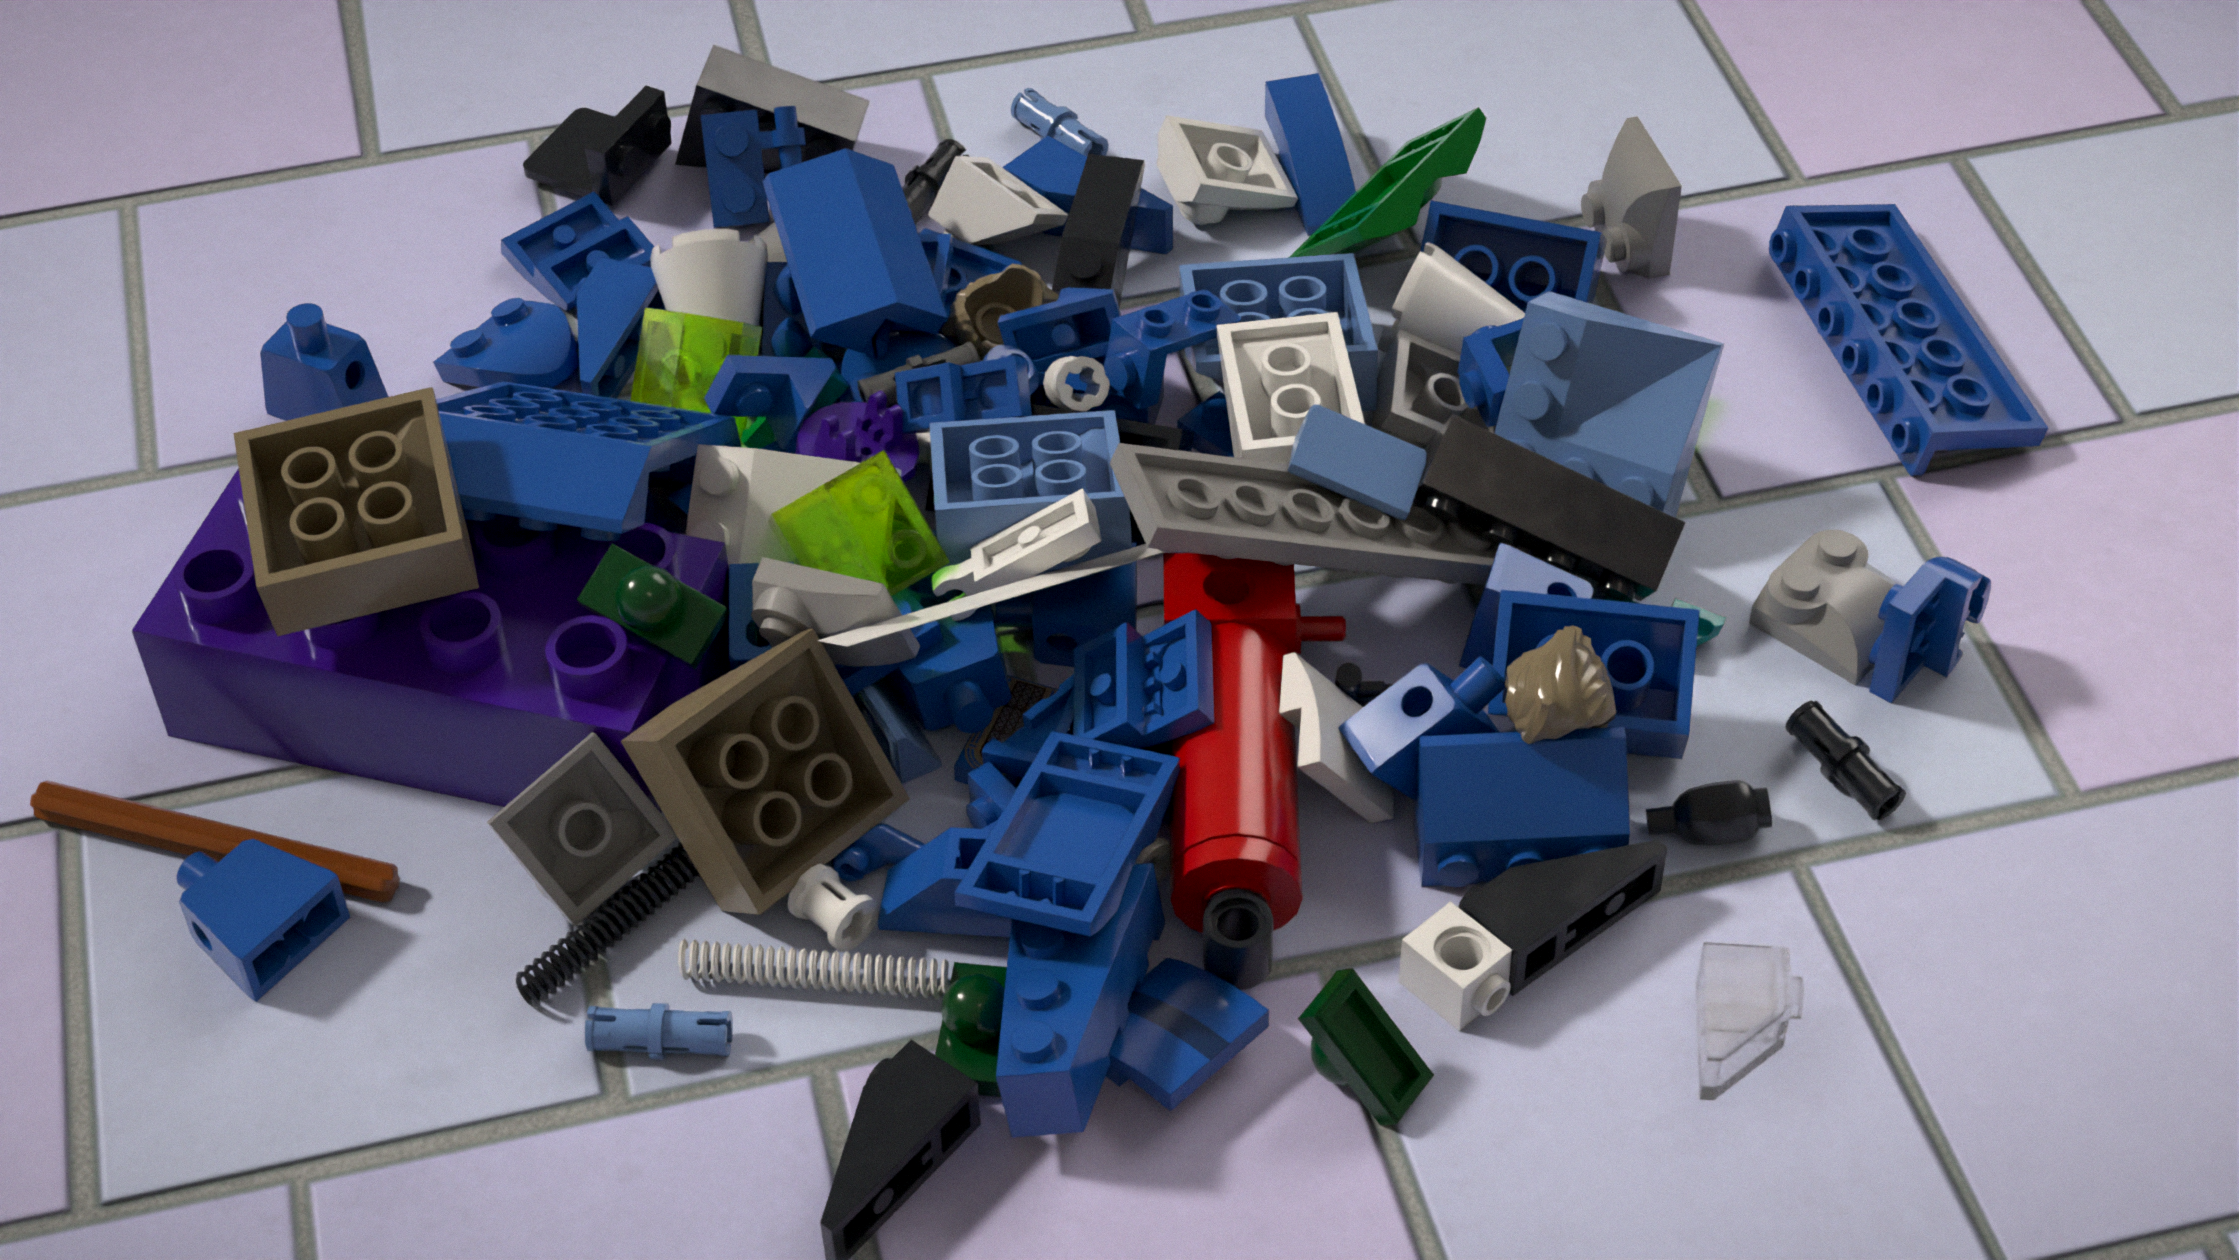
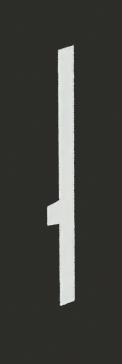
M1143 544L818 641L845 647L1164 552L1158 549L1147 548V545Z

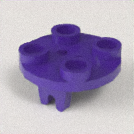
M880 390L870 395L868 403L840 402L820 408L802 424L797 436L795 454L898 468L902 470L901 486L915 476L920 450L916 434H903V411L901 407L894 405L887 409L886 394Z

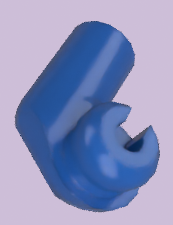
M878 823L832 859V866L842 880L856 882L863 879L864 875L888 864L896 865L924 846L925 843L888 824Z

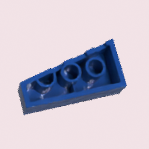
M1153 863L1134 864L1118 911L1100 931L1092 936L1011 919L996 1079L1012 1138L1084 1132L1111 1064L1108 1054L1116 1034L1123 1033L1129 1018L1128 1002L1135 985H1142L1149 967L1147 954L1152 941H1159L1166 924Z

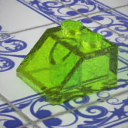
M645 308L630 401L711 413L704 398L726 356H758L762 327L696 314ZM731 416L735 417L740 442L743 445L741 437L743 430L746 429L748 417Z

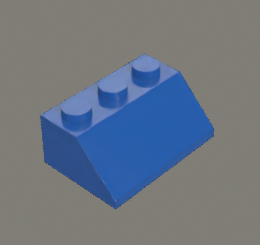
M1431 200L1420 251L1424 252L1427 242L1438 246L1525 313L1529 301L1548 291L1593 304L1607 238L1602 232Z
M1501 589L1493 667L1506 680L1507 666L1522 656L1523 653L1546 644L1552 639L1557 630H1563L1565 626L1573 625L1582 628L1583 635L1591 638V645L1596 655L1600 657L1601 662L1605 665L1607 676L1610 678L1613 689L1616 714L1615 719L1609 722L1607 728H1625L1627 753L1682 759L1690 733L1700 610ZM1505 688L1489 702L1487 715L1500 733L1518 732L1516 731L1515 724L1507 715L1505 703L1507 688Z
M1625 728L1576 729L1558 739H1543L1532 744L1524 742L1519 732L1419 736L1413 829L1421 887L1445 885L1463 887L1479 882L1488 883L1510 867L1629 845L1630 819Z

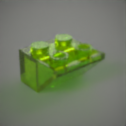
M885 450L775 511L768 520V524L790 561H794L795 564L882 583L891 597L908 589L950 563Z

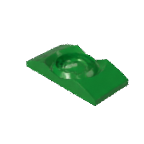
M1479 107L1407 141L1290 257L1355 253L1416 225L1420 209L1438 193L1442 185V178L1467 174L1480 144L1486 122V116Z

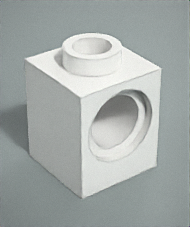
M1450 901L1402 939L1399 983L1460 1031L1480 1014L1488 1016L1494 1013L1507 998L1511 988L1509 975L1512 949Z

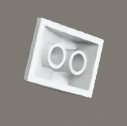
M1338 312L1217 325V339L1234 458L1289 464L1294 439L1310 407L1314 404L1365 424Z
M698 444L686 535L725 542L728 565L760 563L762 557L783 562L794 561L797 565L882 583L887 587L902 470L894 467L756 448Z

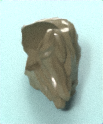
M1011 264L1004 271L981 277L975 282H970L965 289L959 291L956 294L955 301L950 306L949 317L942 327V332L945 336H952L959 346L966 342H971L977 351L979 359L983 361L985 355L993 347L1004 345L997 323L1001 315L1055 302L1058 300L1059 295L1047 287L1036 271L1024 265Z
M1572 625L1569 627L1565 626L1563 630H1557L1552 639L1546 644L1523 653L1522 656L1507 666V677L1505 680L1507 688L1505 701L1507 715L1515 724L1516 731L1521 734L1522 740L1528 744L1543 739L1555 740L1576 729L1607 728L1609 722L1615 719L1614 693L1610 678L1607 676V669L1601 662L1600 657L1596 655L1591 645V638L1583 635L1582 628Z

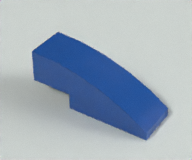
M1319 73L1265 82V118L1279 149V163L1298 197L1295 207L1308 236H1311L1356 192L1340 130Z

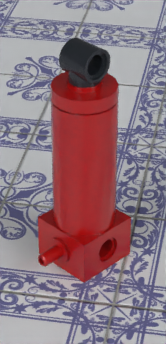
M1163 553L1164 625L1195 609L1211 622L1214 724L1169 741V755L1180 758V772L1169 802L1171 903L1175 915L1189 928L1203 933L1204 970L1218 976L1240 990L1250 989L1262 983L1270 974L1273 958V931L1282 928L1297 915L1303 899L1295 726L1279 714L1283 655L1294 652L1297 655H1301V642L1343 641L1346 638V619L1343 616H1301L1300 603H1296L1294 564L1284 566L1270 561L1243 558L1223 559L1215 555L1198 553Z

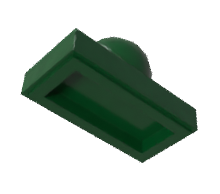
M613 543L577 598L578 603L585 609L598 616L615 621L626 632L694 670L730 614L727 607L677 580L667 570L652 566Z
M954 962L950 985L941 1005L943 1019L935 1055L977 1082L978 1095L1001 1097L996 1079L1007 967Z
M1353 968L1336 971L1298 1018L1312 1036L1311 1059L1318 1073L1331 1083L1350 1086L1380 1126L1397 1124L1434 1076Z

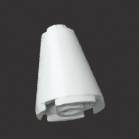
M703 229L682 233L672 237L673 248L661 253L660 245L658 244L652 249L650 257L651 269L692 386L698 391L705 392V396L727 355L755 356L768 250L763 239L754 235V244L740 241L739 230Z
M1427 242L1424 252L1420 251L1397 295L1392 307L1395 310L1393 317L1396 320L1392 328L1384 326L1378 349L1387 353L1390 343L1401 329L1461 354L1464 337L1470 336L1473 332L1484 326L1495 325L1498 327L1522 319L1525 313L1441 248ZM1512 365L1506 367V369H1507V371H1508L1509 374H1510V370H1511Z

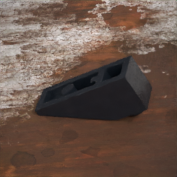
M1088 154L1062 234L1052 291L1059 295L1061 289L1068 287L1114 289L1117 303L1120 307L1145 168L1144 160Z
M1653 840L1510 867L1490 882H1479L1470 888L1459 902L1458 908L1512 949L1509 975L1511 988L1509 993L1514 996L1660 892L1667 847L1659 840Z
M912 1039L892 1059L885 1058L880 1061L871 1071L866 1084L863 1086L820 1222L826 1260H849L981 1125L977 1082Z

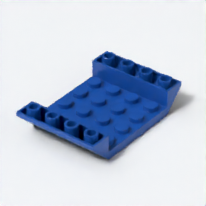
M504 381L436 399L465 519L490 521L496 519V514L518 517L519 527L537 531H554L558 529V524L581 527L580 536L591 540L617 541L620 540L622 533L644 525L648 487H666L668 480L689 483V485L693 483L698 444L742 447L735 417Z

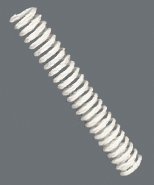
M683 939L679 945V971L685 980L692 976L696 981L703 977L707 982L714 978L719 983L725 978L729 984L736 979L739 984L747 980L750 985L758 981L761 986L769 982L772 987L780 983L783 988L790 983L794 989L801 984L805 990L812 985L815 990L822 986L826 991L834 987L837 992L845 988L848 993L856 989L860 994L865 990L873 994L877 990L881 995L889 991L892 996L900 992L903 997L910 992L914 998L921 993L925 999L932 994L936 1000L948 990L949 962L947 959L942 961L940 982L937 989L938 961L935 958L930 963V976L926 988L927 960L924 957L919 963V976L915 987L916 959L913 956L908 962V976L904 986L905 958L902 955L897 961V975L893 985L894 957L892 955L887 957L884 984H882L883 956L881 954L876 956L875 975L873 983H871L872 955L868 953L864 960V975L861 983V954L857 952L854 955L853 975L850 982L851 955L848 951L843 954L842 975L839 982L840 954L837 950L832 954L831 974L828 981L829 953L825 949L821 953L820 974L817 981L818 952L816 949H813L810 952L809 974L806 981L807 951L803 948L799 952L798 974L795 980L796 950L792 947L788 951L787 974L784 980L783 969L786 951L783 946L777 951L776 974L773 978L772 969L775 950L772 945L766 951V969L763 977L764 948L761 944L755 951L753 976H751L753 947L750 943L744 950L742 976L740 975L742 946L739 943L734 946L731 975L729 973L731 960V945L729 942L723 946L720 975L718 965L721 946L718 941L712 945L709 974L707 965L710 944L707 940L701 945L700 969L698 973L696 965L699 955V943L695 939L690 945L689 969L687 972L685 951L688 948V942L686 939Z

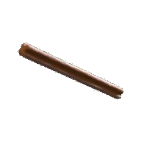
M48 780L39 783L36 793L32 794L30 799V806L33 807L34 816L38 819L186 855L200 851L218 862L242 841L256 839L331 870L338 875L343 893L382 903L392 900L400 884L398 867L392 863Z

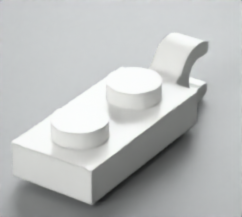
M1082 488L970 547V559L957 565L943 567L932 576L934 594L938 597L953 589L963 591V594L950 600L953 601L1035 577L1063 561L1070 562L1082 557L1093 545L1102 541L1094 504ZM977 608L953 615L951 618L954 621L968 618Z

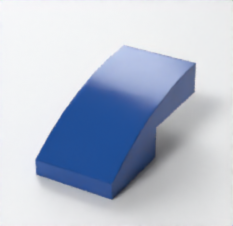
M1012 355L965 365L948 362L895 373L897 401L903 411V434L930 432L929 423L1032 416L1026 358Z

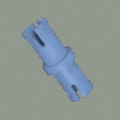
M1032 88L1024 89V94L1032 99V101L1021 92L1014 98L1011 105L1012 117L1042 136L1041 140L1049 135L1086 157L1088 154L1107 155L1109 148L1107 139L1076 120L1078 115L1066 106L1057 107Z
M652 1003L650 1009H618L589 1006L587 1016L592 1020L585 1021V1045L587 1051L593 1052L597 1050L648 1052L650 1059H666L667 1053L729 1056L731 1045L727 1044V1042H732L733 1040L732 1012L669 1010V1003Z

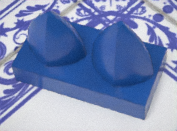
M767 262L762 356L805 357L813 347L823 352L824 341L810 337L788 263Z

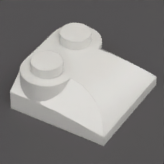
M1166 115L1158 132L1157 167L1176 205L1180 208L1181 214L1187 220L1195 224L1206 225L1208 223L1221 222L1228 209L1242 211L1294 207L1298 197L1262 130Z

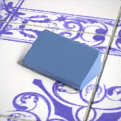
M1314 404L1310 407L1294 439L1287 471L1397 519L1406 520L1426 465L1427 452L1394 436Z
M885 678L879 679L852 695L901 784L935 771L942 766L941 759Z

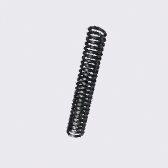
M679 842L678 848H672L670 854H664L662 860H657L654 863V867H648L646 873H640L638 879L631 881L630 886H624L622 892L614 895V899H608L606 905H601L598 908V912H592L590 918L583 919L582 925L574 927V932H567L566 938H559L557 945L549 947V952L544 951L541 954V958H534L533 964L526 965L524 972H517V988L530 1006L539 1008L540 1000L548 1001V993L556 994L557 987L564 988L565 980L573 981V973L581 974L582 967L589 968L590 960H598V953L606 954V947L613 948L614 940L622 941V934L629 935L630 927L638 928L639 921L645 922L647 920L646 914L654 915L655 908L661 909L663 902H670V895L677 896L678 889H686V882L693 883L694 876L701 877L686 850L683 849L684 847L681 842ZM522 977L525 978V981L527 983L524 986L521 980Z

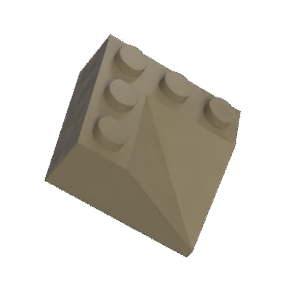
M433 387L233 433L256 587L277 637L479 588L469 534Z
M806 629L678 700L621 740V743L721 911L755 915L762 914L795 887L801 875L817 864L825 865L910 799L825 648L818 641L820 639L814 629Z

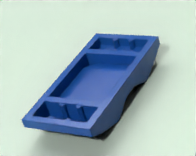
M1051 731L954 892L955 906L1082 935H1094L1118 911L1132 867L1140 852L1155 842L1180 772V758Z

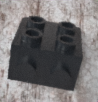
M645 85L615 117L589 108L576 109L524 161L525 176L583 197L595 191L605 204L613 206L672 144L670 133L671 120L667 113L665 92Z

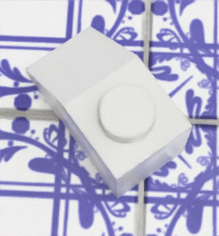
M955 156L928 216L946 228L944 234H951L955 239L972 245H1000L1064 225L1068 214L988 157Z

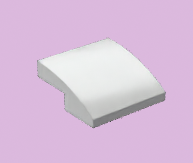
M1295 652L1283 655L1279 714L1300 729L1297 767L1368 822L1375 823L1394 818L1393 787L1369 772L1338 728L1363 707Z

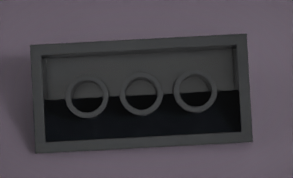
M1452 415L1429 440L1425 448L1427 452L1426 465L1415 497L1425 501L1423 508L1430 514L1453 523L1459 522V519L1462 518L1483 528L1481 535L1498 546L1499 543L1514 548L1520 545L1541 555L1539 559L1572 575L1578 572L1598 581L1596 588L1612 599L1632 603L1633 599L1641 601L1657 591L1686 522L1455 415Z

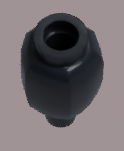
M1740 780L1715 782L1693 787L1680 794L1674 801L1673 806L1646 809L1649 836L1676 832L1683 840L1695 845H1722L1744 842L1752 839L1759 829L1772 827L1771 807L1767 788L1753 789L1750 784Z

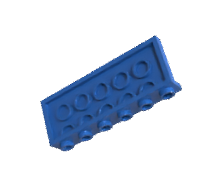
M1896 204L1785 206L1779 224L1770 237L1769 254L1910 476L1923 475L1936 450L2040 446L2049 429Z

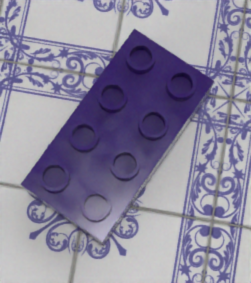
M238 468L133 627L132 634L166 732L170 737L505 807L593 732L596 733L657 810L662 813L661 808L621 743V740L673 703L731 671L729 662V616L694 670L626 632L615 621L598 616L585 609L578 603L577 598L613 543L650 565L667 570L677 580L724 605L729 610V565L725 542L668 532L664 528L650 523H644V525L622 533L620 540L598 541L581 537V527L558 524V529L554 531H537L519 527L518 517L496 514V519L490 521L465 519L479 588L277 637L256 587Z

